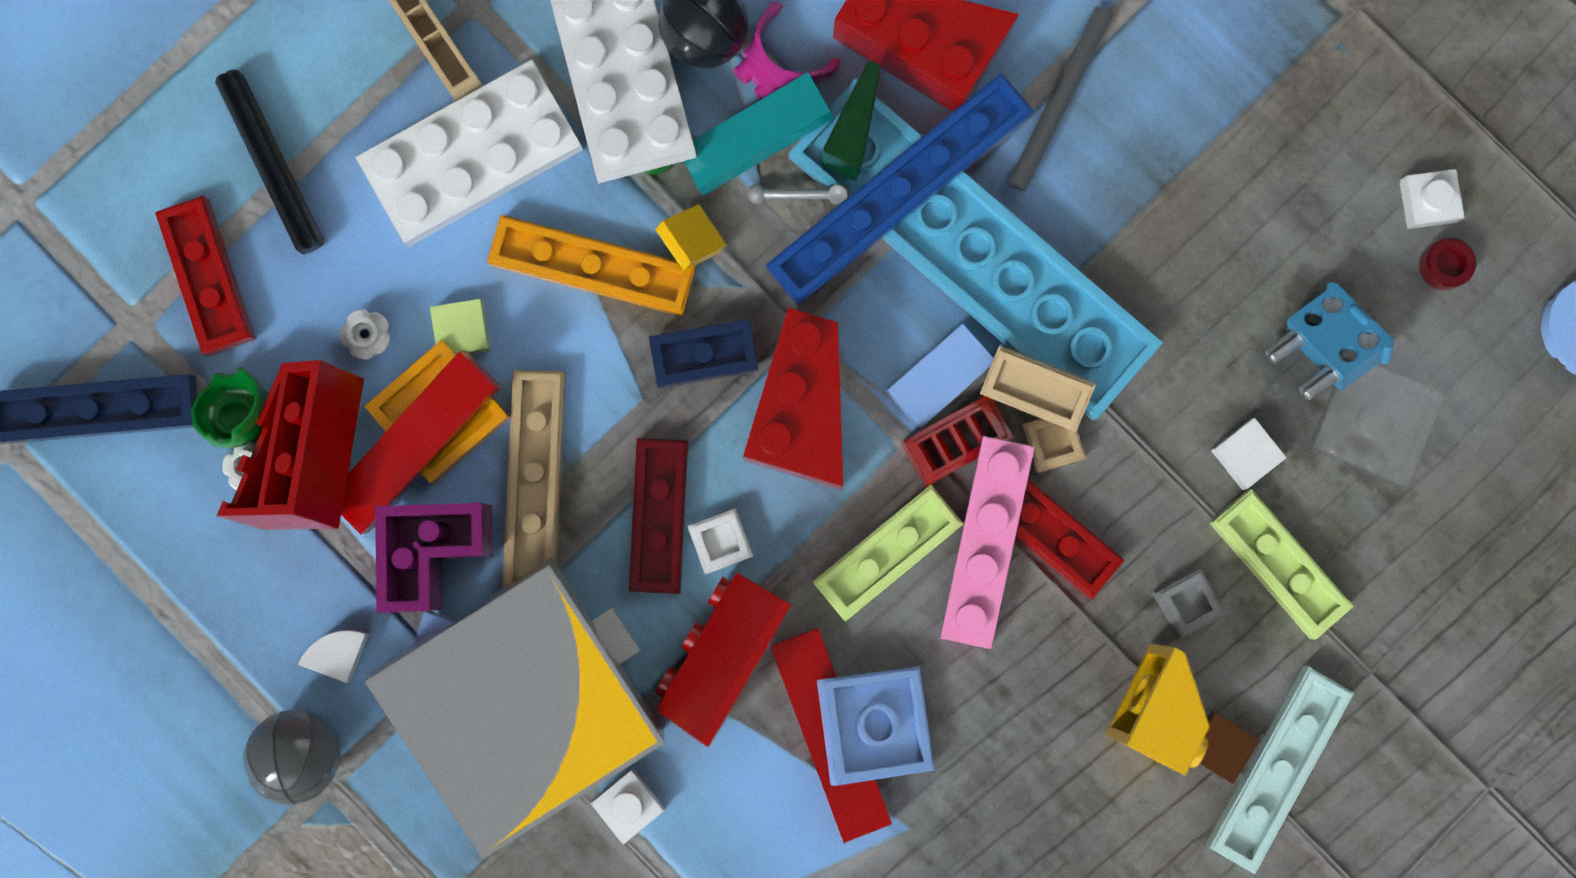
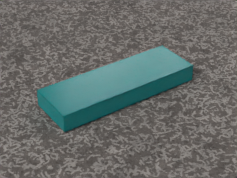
M807 72L692 140L697 158L686 160L684 163L698 190L704 196L832 121L834 117L812 77Z

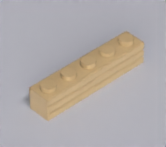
M388 0L455 101L483 87L426 0Z

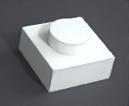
M1456 169L1408 175L1399 180L1407 229L1456 223L1465 218Z
M633 768L591 803L623 845L665 810L664 806Z

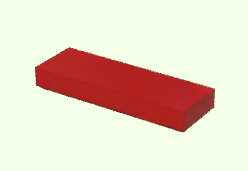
M200 196L155 212L201 353L211 356L256 340L209 199L205 196Z
M1029 479L1027 480L1015 537L1088 599H1093L1125 560Z

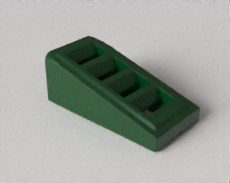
M873 61L866 63L823 147L821 156L822 165L855 181L861 172L880 77V65Z

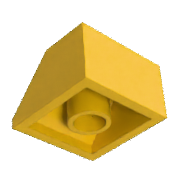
M1150 643L1105 735L1186 776L1189 768L1197 767L1206 753L1208 739L1204 737L1209 729L1208 720L1185 652L1175 647Z

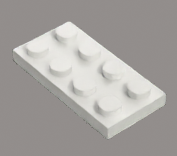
M550 0L598 183L697 158L668 49L662 40L659 30V17L654 0Z
M531 59L355 158L401 240L407 247H410L583 151V148Z

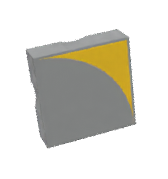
M553 557L491 595L477 610L460 621L437 629L378 666L364 681L482 860L665 744L664 728L625 668L618 664L604 647L597 634L591 615Z

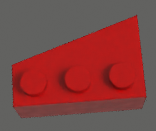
M846 0L835 17L833 39L867 60L879 64L883 70L953 112L972 96L1009 38L1019 14L964 0Z
M788 307L743 454L745 462L838 490L843 488L838 322Z
M322 360L282 363L256 422L257 425L263 427L251 457L242 455L236 470L244 474L232 502L223 501L217 516L262 530L339 529L364 378Z

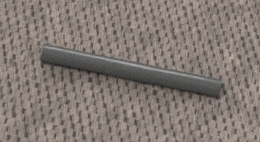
M1098 6L1094 8L1008 180L1009 185L1026 191L1113 16L1109 10Z

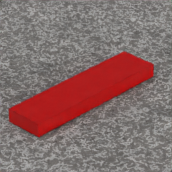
M459 351L348 473L341 515L360 535L369 533L375 526V506L394 505L502 388L467 351Z
M819 628L771 645L770 648L843 843L892 825L876 780L837 786L830 784L817 680L835 678L837 676Z

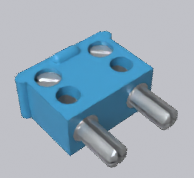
M1330 282L1327 284L1324 293L1287 319L1286 335L1265 349V355L1267 359H1270L1271 363L1276 364L1299 348L1320 370L1299 385L1301 395H1304L1305 399L1311 400L1332 384L1340 391H1343L1380 363L1388 364L1392 356L1394 339L1337 283Z

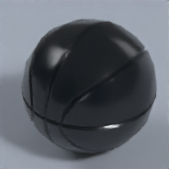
M664 0L659 14V30L663 42L675 58L684 64L696 68L710 69L727 63L740 51L748 31V17L741 0Z

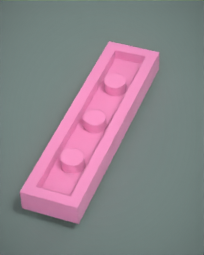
M987 436L982 437L940 634L941 639L987 649L992 648L1034 446Z

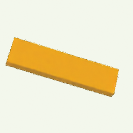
M501 214L487 260L489 266L681 317H684L697 270L696 266H693L683 271L675 260Z

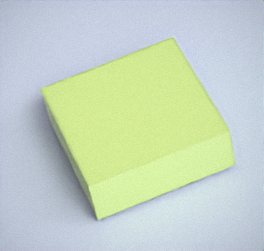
M481 299L430 307L435 344L440 340H444L455 354L459 351H467L469 354L491 351L484 304Z

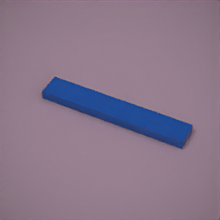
M1000 73L768 262L766 269L799 307L1029 119L1034 110L1007 78Z

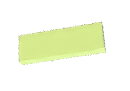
M929 485L812 582L846 622L959 529L963 522L935 488Z
M1252 489L1242 493L1209 522L1309 639L1316 640L1354 607Z

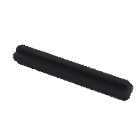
M237 69L228 70L226 73L218 75L215 84L295 249L303 255L321 248L324 245V239L245 76Z

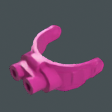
M773 2L765 9V13L759 18L755 27L752 43L742 52L744 59L733 69V73L742 83L747 85L752 81L757 86L753 92L759 100L805 74L783 70L770 61L762 48V34L767 25L782 10L783 5L780 2ZM835 57L821 70L809 72L814 83H820L823 79L835 74L840 68V61Z

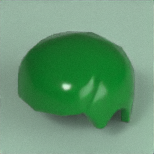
M237 368V373L235 374L215 373L209 386L205 387L197 395L190 410L194 430L215 447L237 448L248 445L258 438L262 432L263 427L257 425L256 422L269 393L259 380L244 368Z

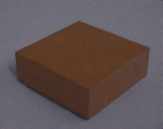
M1210 711L1207 716L1209 729L1204 737L1208 739V747L1199 764L1227 782L1234 784L1260 740L1217 712Z

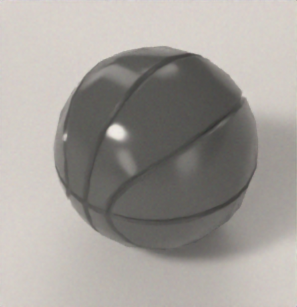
M286 710L270 715L254 729L246 743L243 762L250 785L258 794L269 801L279 804H299L320 795L330 785L339 767L340 751L336 735L326 721L308 711Z

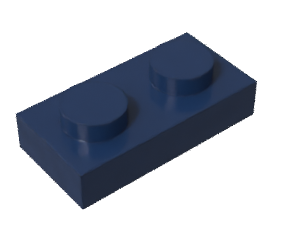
M749 319L649 336L658 389L758 372Z

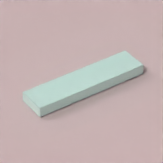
M1302 667L1205 844L1207 847L1251 873L1256 874L1354 692L1311 667Z

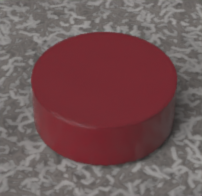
M1443 238L1432 243L1422 252L1419 260V270L1422 278L1428 285L1438 290H1451L1465 284L1472 278L1476 269V258L1473 250L1467 243L1457 238Z

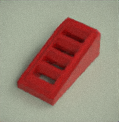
M984 396L900 443L925 487L978 459L982 437L985 434L974 417L975 413L983 411L996 434L994 438L1006 441L1014 439L993 399ZM965 420L979 445L972 450L957 426V423ZM946 429L961 453V456L953 459L939 434ZM928 439L932 441L945 464L936 469L922 444Z

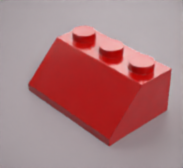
M736 572L732 581L724 576L721 578L707 602L715 607L707 624L704 626L696 621L681 646L689 654L680 670L678 671L670 666L654 692L663 698L656 710L708 748L791 607L789 602Z

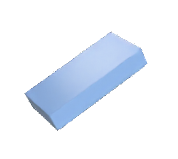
M962 323L894 383L886 393L920 430L989 369L994 358Z

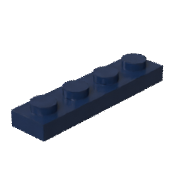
M185 374L0 391V445L194 428L190 410L197 397L196 376Z

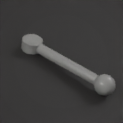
M842 183L835 184L830 189H765L760 184H754L748 189L747 196L755 204H760L765 199H829L831 203L839 205L850 196V191Z

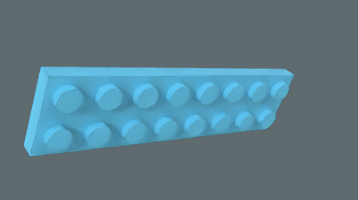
M856 79L850 83L829 107L834 119L801 138L788 153V158L821 187L830 189L833 185L842 183L849 188L850 196L923 137L876 97L863 164L857 180H852L822 165L823 147L857 83ZM965 172L961 173L882 238L1008 348L1096 382L1084 412L1093 421L1099 418L1163 343Z

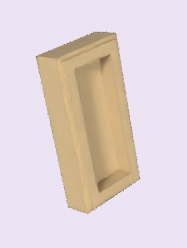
M999 345L980 394L1076 432L1096 382Z

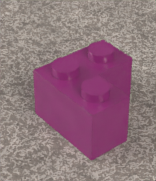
M485 503L375 506L376 613L443 610L442 558L493 557L492 505Z

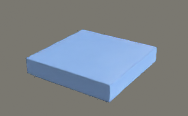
M920 666L817 680L831 785L837 786L935 771Z

